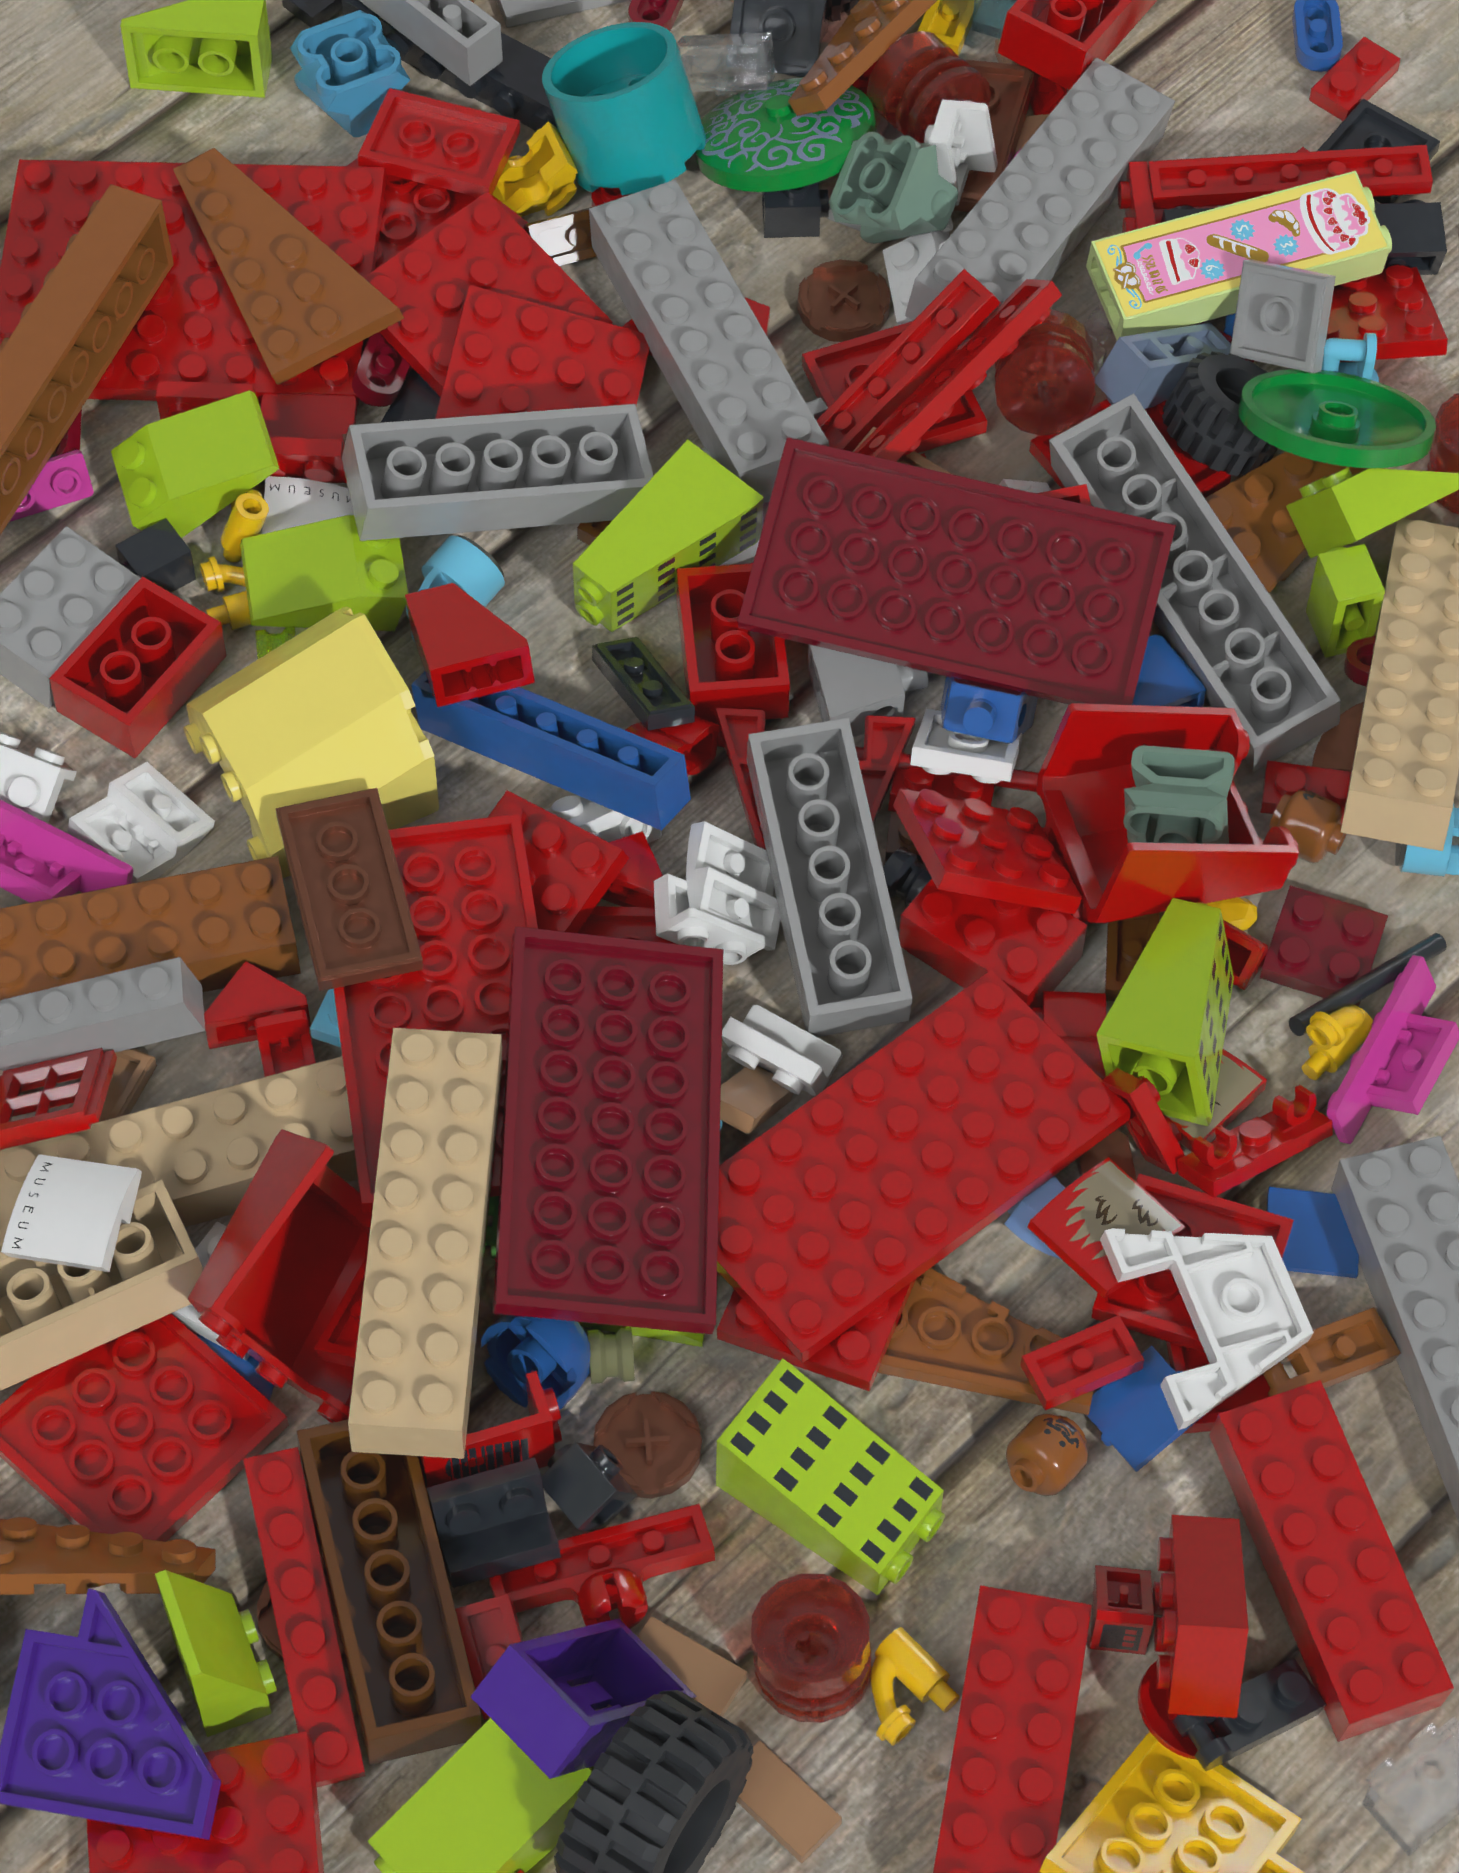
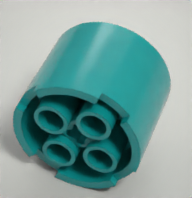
M627 22L606 26L571 41L561 48L545 66L542 74V83L560 136L578 173H576L575 179L587 191L594 192L599 187L620 188L622 195H628L667 183L687 170L684 162L696 150L705 148L706 134L676 39L668 29L646 22Z

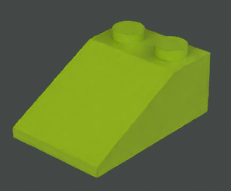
M187 0L121 20L120 27L130 88L265 98L273 57L266 0Z
M250 390L147 424L111 450L132 525L142 531L166 518L181 538L231 504L239 495L246 493L280 469L257 396Z
M1346 467L1299 488L1302 498L1286 505V508L1311 559L1332 548L1356 542L1459 490V473L1368 468L1352 475L1349 467Z
M345 515L251 536L241 540L240 548L251 626L309 628L343 607H349L353 615L359 612L365 614L375 631H395L406 606L405 594H408L400 538L360 541L354 515Z
M168 1570L156 1573L155 1577L173 1640L206 1736L210 1737L272 1714L268 1694L276 1692L277 1689L267 1659L256 1662L250 1644L258 1642L259 1638L249 1609L238 1612L232 1593Z

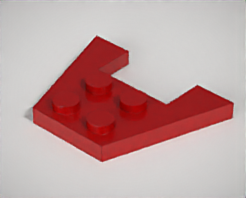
M715 708V717L754 845L766 850L746 760L748 734L765 731V711ZM874 715L865 717L863 761H858L873 826L915 727L916 718Z

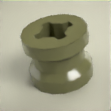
M631 1327L620 1328L616 1334L605 1335L600 1330H588L591 1352V1384L603 1383L609 1377H619L623 1382L635 1381Z

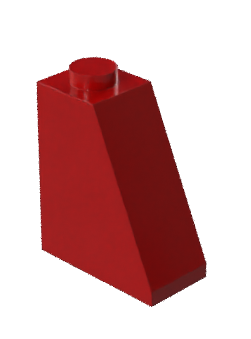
M450 583L405 594L412 634L437 707L535 683L527 639L456 584Z

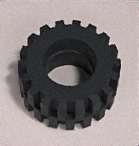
M1221 352L1198 354L1196 358H1192L1163 407L1164 414L1162 419L1163 423L1168 426L1166 429L1168 434L1193 459L1209 466L1213 470L1218 472L1224 471L1229 475L1238 476L1239 473L1246 475L1270 461L1278 448L1254 435L1247 429L1239 417V405L1245 384L1252 378L1268 372L1258 367L1255 363L1249 360L1246 361L1233 354L1225 355Z

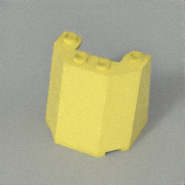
M343 607L186 704L190 724L183 728L192 751L195 754L203 752L210 764L219 762L224 771L221 774V780L228 797L232 802L240 800L250 818L253 837L247 840V846L253 860L278 856L283 879L291 876L276 817V808L377 788L388 830L400 828L439 810L435 757L429 740L423 734L411 712V708L415 707L410 690L365 614L359 612L353 615L349 607Z

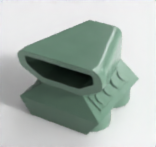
M868 132L859 140L853 141L830 197L829 204L835 222L861 225V238L867 243L876 244L944 230L958 200V190L938 174L936 145L919 143L908 135L891 140L884 138L879 133Z
M1145 745L1137 747L1133 751L1131 759L1132 775L1136 787L1124 789L1125 816L1123 823L1127 829L1128 843L1229 844L1227 795L1235 771L1233 755L1221 751Z

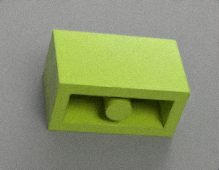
M1365 544L1348 548L1343 546L1335 547L1325 553L1318 554L1306 613L1325 658L1344 654L1347 652L1349 645L1354 641L1371 637L1375 634L1385 589Z

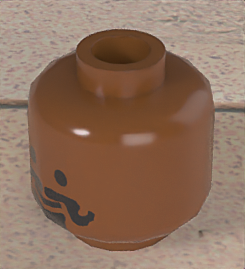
M1300 789L1292 796L1285 794L1280 800L1269 825V830L1274 826L1286 827L1297 841L1299 848L1298 858L1313 864L1321 861L1327 852L1336 855L1347 835L1341 833L1343 817L1341 806L1307 789Z
M1052 1414L1035 1416L1008 1443L1006 1450V1460L1013 1481L1021 1489L1042 1496L1059 1494L1086 1466L1088 1459L1086 1438L1081 1428L1068 1417Z

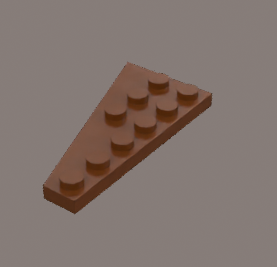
M859 0L789 98L788 102L796 115L800 116L827 110L937 0Z
M215 148L173 169L271 376L277 385L404 319L400 309Z
M1285 451L1205 498L1268 593L1280 581H1285L1308 555L1286 505L1302 498L1299 488L1324 476L1327 477L1347 466L1318 462ZM1349 467L1352 475L1368 469Z
M930 1268L916 1278L878 1373L1042 1406L1020 1366L1021 1357L1063 1338L1043 1327L1039 1329L1033 1328L1011 1316L1009 1309L994 1301L991 1304L967 1293L966 1286ZM1093 1391L1053 1408L1089 1415Z
M15 1517L8 1520L0 1519V1595L34 1594L35 1584H66V1594H87L89 1588L100 1587L105 1584H119L120 1590L126 1594H160L155 1574L168 1570L205 1583L216 1570V1549L198 1547L189 1540L175 1539L167 1542L143 1539L140 1534L134 1532L106 1534L92 1532L86 1526L77 1524L62 1527L37 1524L34 1519L28 1517Z

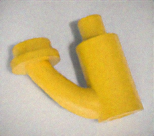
M254 489L239 495L231 503L232 511L220 539L221 545L224 548L223 556L230 562L240 561L242 557L241 540L259 535L269 512L268 504L262 497V494Z
M215 556L208 557L207 562L200 563L201 574L208 592L216 589L218 593L225 591L224 583L246 587L243 567L218 564ZM246 590L222 597L223 605L205 610L206 614L220 621L222 625L229 623L231 630L251 625Z
M1355 1005L1343 1007L1331 1014L1321 1011L1315 1012L1311 1016L1310 1024L1306 1028V1032L1313 1043L1308 1048L1310 1058L1301 1066L1304 1074L1312 1080H1318L1325 1071L1335 1073L1366 1040L1373 1022L1370 1015Z
M902 1627L890 1633L875 1651L874 1655L876 1658L871 1669V1688L877 1714L881 1722L876 1736L881 1741L887 1740L892 1746L896 1745L908 1735L916 1723V1720L910 1716V1708L905 1704L898 1708L896 1707L893 1690L895 1676L922 1703H926L931 1699L944 1713L949 1711L960 1699V1696L947 1684L950 1674Z

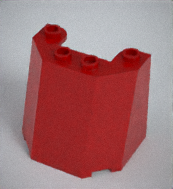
M1081 703L1068 705L1038 773L1037 795L1041 797L1046 812V823L1042 829L1083 897L1075 915H1073L1074 917L1083 922L1107 923L1164 912L1173 898L1206 904L1282 888L1291 869L1298 860L1299 848L1297 841L1284 826L1272 827L1264 841H1262L1255 831L1248 815L1247 805L1242 801L1233 780L1227 795L1229 844L1128 843L1127 829L1123 823L1125 816L1124 789L1136 787L1131 767L1133 751L1137 747L1145 745L1228 752L1234 757L1235 776L1242 759L1246 758L1250 747L1249 735L1243 729L1235 708Z
M281 1129L191 1291L188 1300L200 1313L199 1320L219 1335L216 1341L241 1359L248 1353L259 1362L255 1371L261 1377L280 1389L283 1388L285 1383L289 1384L320 1406L316 1410L317 1413L330 1423L349 1419L355 1367L324 1361L314 1348L363 1261L367 1260L372 1213H362L360 1193L326 1166L334 1154L333 1149L325 1143Z

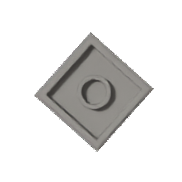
M1253 259L1243 260L1230 354L1311 373L1321 372L1336 276Z

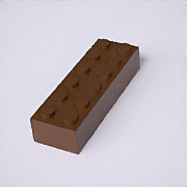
M348 1419L297 1430V1441L309 1503L369 1764L372 1765L466 1743L481 1728V1713L478 1704L470 1697L475 1688L418 1456L352 1452Z

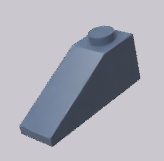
M1211 323L1119 337L1093 382L1106 394V398L1111 405L1134 393L1144 409L1155 407L1169 398L1192 358H1196L1198 354L1204 352L1211 354V352H1221L1228 355L1230 354L1231 343Z

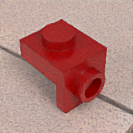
M277 1010L265 1017L254 1020L265 1077L316 1063L306 1010Z

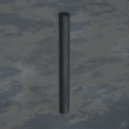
M1434 933L1289 1019L1291 1031L1297 1036H1302L1307 1033L1306 1028L1310 1024V1018L1315 1012L1321 1011L1331 1014L1343 1007L1353 1006L1395 981L1397 976L1404 971L1412 955L1422 956L1426 962L1446 950L1447 944L1442 935Z

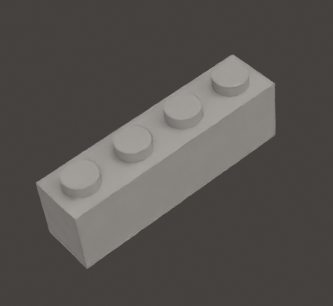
M359 0L469 86L503 62L501 24L470 0Z
M181 957L0 1000V1069L4 1071L98 1048H103L104 1052L110 1050L119 1052L205 1031L202 985Z

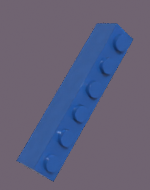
M425 671L411 684L418 722L422 730L662 831L691 800L685 755L521 687L437 707Z

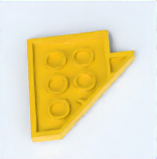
M1149 1731L1046 1856L1039 1872L1304 1873L1278 1855L1294 1835L1302 1819L1224 1766L1219 1765L1205 1771L1198 1760L1186 1758L1170 1751Z

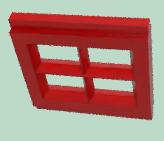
M98 1048L4 1070L2 1076H0V1150L91 1129V1125L100 1120L117 1061L115 1051L104 1052L103 1048ZM81 1078L80 1082L57 1087L58 1083ZM44 1087L43 1091L19 1096L22 1091ZM74 1103L71 1108L49 1113L50 1108ZM36 1112L33 1117L11 1121L12 1117Z

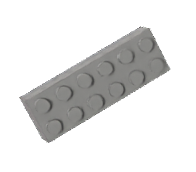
M635 404L349 425L342 454L343 467L360 541L611 521L653 477Z
M849 717L748 734L746 760L805 1031L820 1037L909 1021L913 997Z

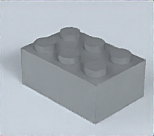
M66 526L0 593V674L49 709L55 703L49 678L139 581L140 577Z

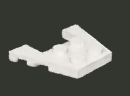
M1112 1228L1105 1230L1100 1238L1118 1283L1167 1269L1171 1270L1208 1358L1209 1365L1166 1376L1160 1385L1178 1430L1190 1426L1309 1341L1314 1333L1272 1236L1204 1233L1202 1237L1173 1236L1171 1231L1151 1230L1149 1235L1125 1234V1229Z

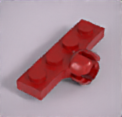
M695 1504L558 1540L560 1558L490 1577L488 1580L493 1597L507 1593L511 1594L516 1613L564 1600H573L579 1605L586 1626L610 1621L608 1612L617 1608L621 1621L631 1629L640 1623L648 1611L647 1596L643 1587L644 1581L658 1575L715 1561V1550L700 1504Z

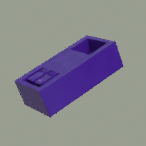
M618 1618L510 1644L470 1697L549 1779L594 1766L601 1753H604L611 1744L612 1738L621 1726L624 1727L629 1721L630 1715L638 1707H643L646 1700L652 1695L659 1694L660 1691L679 1690L693 1699L697 1696Z

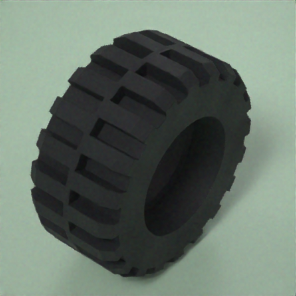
M679 1690L660 1691L659 1694L649 1697L643 1707H638L630 1715L629 1721L625 1726L619 1728L613 1736L611 1744L594 1764L595 1768L589 1778L581 1786L577 1794L578 1798L565 1819L564 1831L559 1835L556 1848L558 1852L554 1856L556 1872L697 1873L704 1864V1859L712 1847L714 1848L720 1838L721 1831L727 1820H730L736 1808L735 1803L747 1782L746 1775L751 1770L753 1761L751 1756L754 1751L746 1732Z

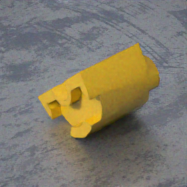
M548 121L527 141L529 152L525 156L516 155L508 158L493 192V196L520 217L544 210L546 215L550 216L564 207L577 191L574 183L576 173H578L558 129Z

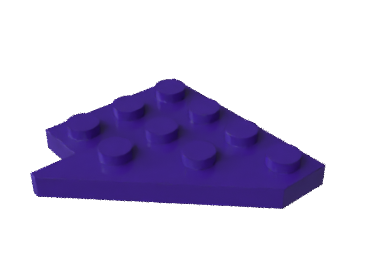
M88 1589L78 1637L25 1629L0 1743V1804L209 1840L221 1780L106 1594L98 1590Z

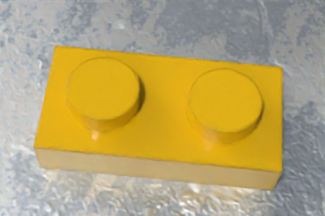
M937 0L925 12L916 33L915 48L958 59L982 0Z

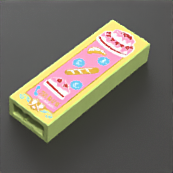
M1352 171L1091 241L1086 268L1116 340H1118L1119 337L1190 326L1236 313L1243 260L1253 259L1336 276L1334 286L1381 274L1388 254L1392 250V240L1385 225L1380 226L1375 215V204L1370 189L1363 187L1357 172Z

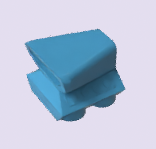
M361 10L300 31L290 47L302 68L294 77L298 89L351 136L356 138L368 134L389 88L401 90L410 81L409 76L401 65L400 53L389 45L383 35L380 20L376 16L366 14Z

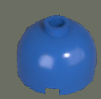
M502 1314L487 1328L481 1338V1348L487 1343L490 1355L484 1362L488 1374L505 1395L524 1408L528 1406L527 1373L537 1371L542 1389L552 1387L559 1409H562L576 1395L590 1372V1343L584 1329L577 1321Z

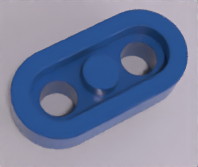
M1296 0L1292 16L1296 58L1306 69L1317 72L1328 71L1340 60L1343 47L1338 3L1336 0Z

